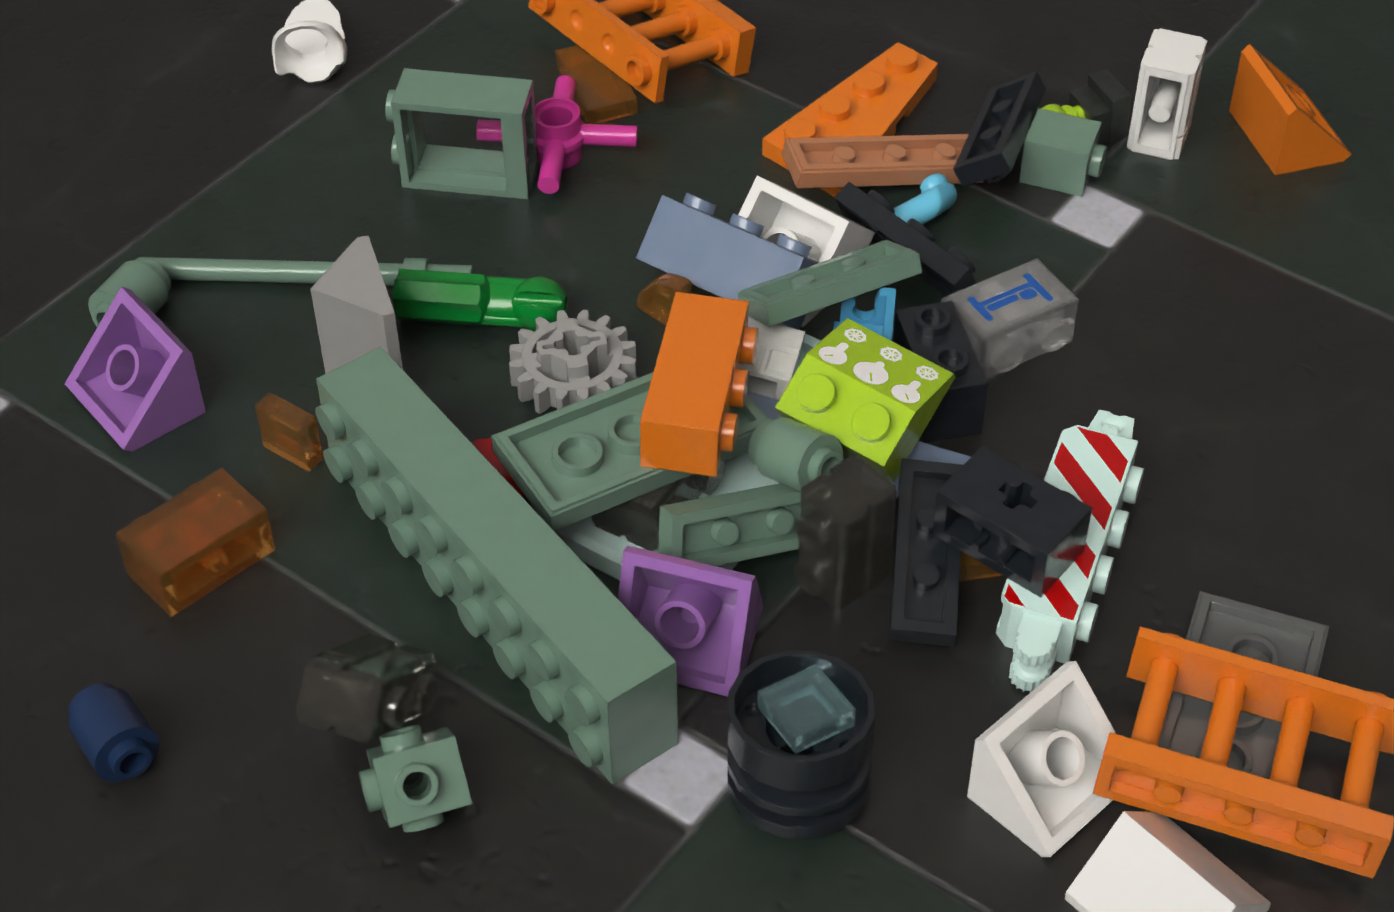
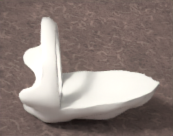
M305 0L294 7L285 22V26L279 29L272 39V56L275 72L281 76L293 74L307 83L327 81L340 69L341 65L345 64L347 58L345 33L342 29L339 11L330 1Z

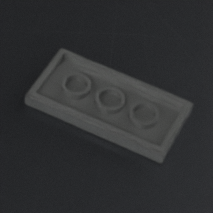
M1200 591L1186 640L1318 677L1330 626ZM1172 691L1158 746L1200 758L1213 702ZM1241 711L1227 767L1269 779L1282 722Z

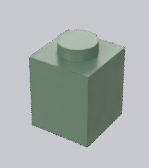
M1038 108L1024 141L1019 183L1082 197L1090 176L1099 178L1104 165L1107 146L1098 144L1102 122Z

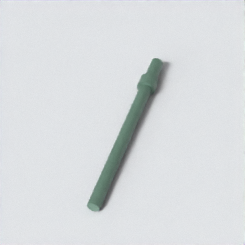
M145 257L160 264L168 273L170 280L315 284L334 263L328 261ZM405 258L403 263H378L386 286H394V279H396L399 269L474 274L473 265L430 264L428 258Z

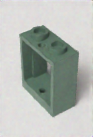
M404 68L396 90L390 89L388 91L385 105L387 122L394 123L395 134L391 146V159L394 165H399L402 187L528 200L539 167L533 80ZM423 112L500 119L503 151L426 144Z

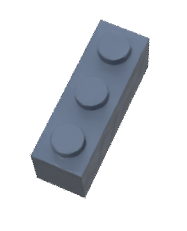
M687 192L683 202L664 195L661 196L636 256V259L721 298L738 300L737 293L745 288L820 263L808 258L812 249L811 246L783 234L779 235L776 243L761 237L764 229L763 225L735 213L732 214L730 221L726 222L714 216L717 205ZM806 314L782 323L786 326L800 329Z

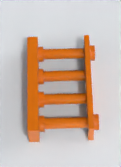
M529 0L528 8L654 103L663 101L667 71L708 58L732 77L749 72L756 27L718 0H606L600 3L595 0ZM641 11L653 18V20L629 26L619 19ZM674 34L686 42L666 50H661L652 43V41Z
M1140 626L1126 675L1127 678L1146 683L1130 738L1109 732L1092 794L1373 879L1390 844L1394 827V816L1369 809L1379 751L1394 755V699L1379 692L1361 690L1186 640L1176 634L1162 633ZM1172 691L1213 702L1200 758L1158 746ZM1241 711L1282 722L1269 779L1227 767ZM1310 731L1351 743L1340 800L1298 788Z

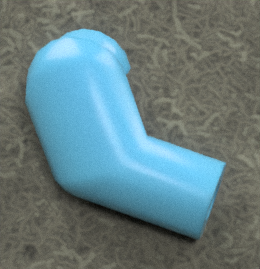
M935 173L929 175L920 185L921 194L895 207V215L905 222L913 218L923 225L955 204L957 199L956 188L954 184L948 182L943 174Z

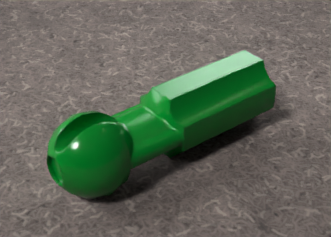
M399 269L398 275L394 279L392 296L395 318L400 321L520 327L534 332L536 331V318L542 317L549 323L557 321L558 311L564 310L567 314L568 298L562 285L554 279L544 276L525 279L472 273Z

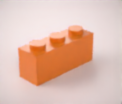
M675 292L640 419L641 467L717 477L722 452H734L739 415L732 413L733 407L744 408L749 370H743L742 367L743 364L754 365L758 345V328L748 327L749 301Z

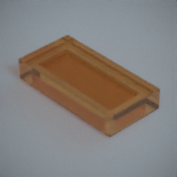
M578 45L555 50L556 65L561 75L571 76L576 81L574 99L588 124H597L638 113L637 97L630 85Z

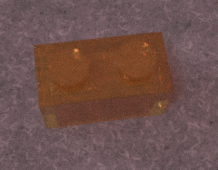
M223 468L190 485L180 494L146 515L138 517L131 524L115 533L127 574L170 617L275 550L266 508Z

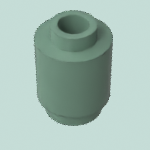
M145 257L123 263L89 298L88 307L94 324L98 327L121 287L131 289L156 314L168 300V292L171 289V280L168 273L160 264Z
M781 417L763 421L756 427L749 441V458L763 476L809 496L823 494L838 481L844 467L843 448L838 438L791 418Z

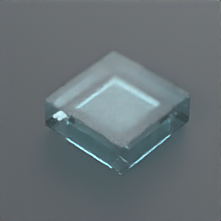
M817 664L758 691L757 708L795 754L855 726L856 709Z

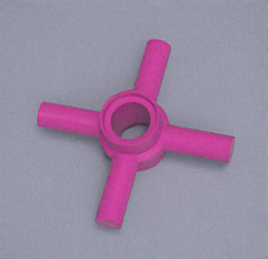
M562 75L556 79L552 98L544 99L535 105L539 164L541 165L538 188L546 194H553L558 191L562 169L570 168L581 160L583 154L582 145L637 147L638 126L584 124L581 120L580 108L574 102L576 81L568 75ZM478 120L476 127L477 141L502 142L500 120Z

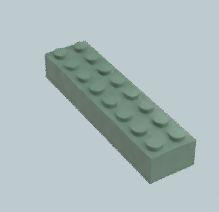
M380 346L316 378L321 405L315 408V413L322 430L327 436L329 448L323 451V455L333 477L340 483L347 481L355 490L359 504L366 515L372 520L379 517L388 527L391 540L399 553L405 558L412 555L422 566L424 577L433 592L439 597L447 595L457 606L458 615L467 631L475 638L480 635L485 638L493 648L496 661L506 676L510 679L519 677L530 690L532 701L540 715L550 723L556 720L568 733L569 742L580 761L587 767L595 764L613 785L678 744L677 667L675 659Z

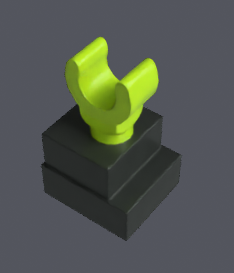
M1106 68L1089 74L1086 86L1070 91L1069 105L1049 104L1041 109L1102 122L1098 144L1110 143L1128 135L1132 95Z

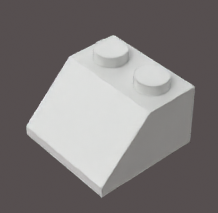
M759 176L756 177L738 214L763 225L764 229L761 237L776 243L779 235L783 234L811 246L812 249L808 258L820 263L869 246L875 232ZM823 308L807 313L802 323V327H804Z

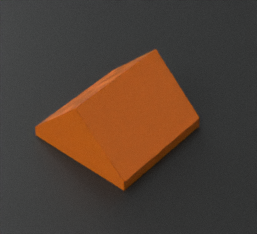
M1251 44L1241 51L1229 111L1274 175L1344 162L1352 155L1300 86Z

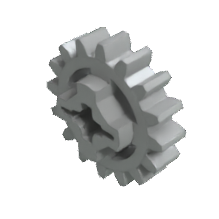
M564 310L558 311L557 321L549 323L542 317H538L535 319L536 331L521 329L518 332L519 344H511L509 347L511 386L517 387L518 399L521 402L534 399L535 412L539 414L546 411L550 406L558 410L637 379L635 341H628L627 328L621 326L611 330L610 316L607 315L602 316L596 322L590 321L588 310H582L578 314L577 319L568 318Z

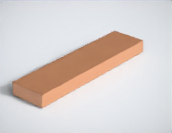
M969 134L785 139L782 156L796 188L844 187L848 182L856 187L921 185L926 177L935 173L945 175L948 182L954 184L960 183L953 168Z

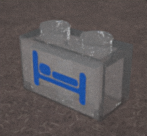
M1037 258L943 297L941 302L953 301L987 379L1000 372H1008L1023 362L1046 352L1056 351L1065 344L1072 342L1079 299Z

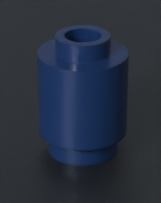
M96 683L84 688L72 699L68 709L70 733L100 778L111 782L124 781L135 778L147 770L158 753L159 738L125 690L116 688L109 683Z

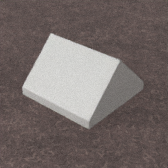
M1067 661L976 738L974 744L967 797L1041 857H1051L1113 801L1092 793L1109 732L1115 734L1116 732L1076 661Z
M1124 811L1067 889L1065 900L1079 912H1267L1271 902L1167 816L1141 811Z

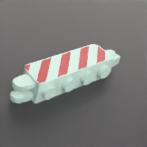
M1098 410L1089 427L1076 425L1062 430L1044 481L1060 490L1071 493L1079 501L1092 507L1084 552L1041 598L1008 578L1001 595L1003 608L997 624L996 634L1005 647L1013 649L1014 655L1010 664L1009 678L1012 679L1011 684H1015L1016 689L1020 688L1023 692L1030 691L1031 693L1051 675L1055 661L1064 664L1070 661L1077 640L1087 643L1090 640L1099 607L1098 604L1090 603L1093 592L1102 595L1106 592L1114 564V557L1106 556L1108 546L1118 549L1121 547L1130 512L1123 511L1121 508L1123 502L1135 504L1144 474V468L1134 466L1138 440L1132 439L1134 418L1125 415L1117 416L1110 411Z

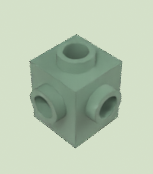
M420 725L398 728L379 736L381 746L366 750L371 768L359 772L369 813L382 810L383 817L390 828L402 825L404 832L428 829L444 821L443 812L472 804L455 735L447 727L423 734ZM420 772L416 782L410 785H403L405 778L409 774Z

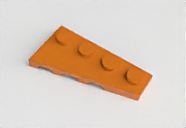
M897 42L763 137L762 155L788 170L782 156L785 139L894 136L896 125L900 119L911 114L937 80L938 63ZM844 187L820 189L835 197Z

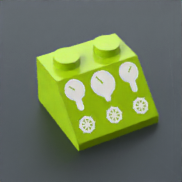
M847 318L805 355L777 402L775 409L781 417L791 418L835 436L842 445L845 458L894 483L899 474L902 458L908 459L955 379V374Z

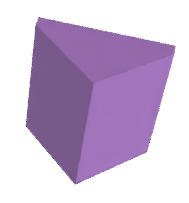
M121 287L64 384L123 450L133 452L206 413L192 353L131 289Z
M627 545L623 551L618 600L675 659L677 684L728 697V692L738 674L747 666L764 607L756 576Z

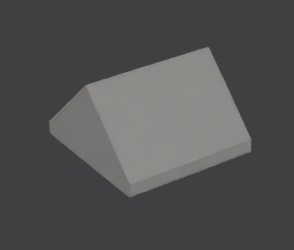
M369 235L357 237L310 288L325 374L380 346L403 370L395 312Z

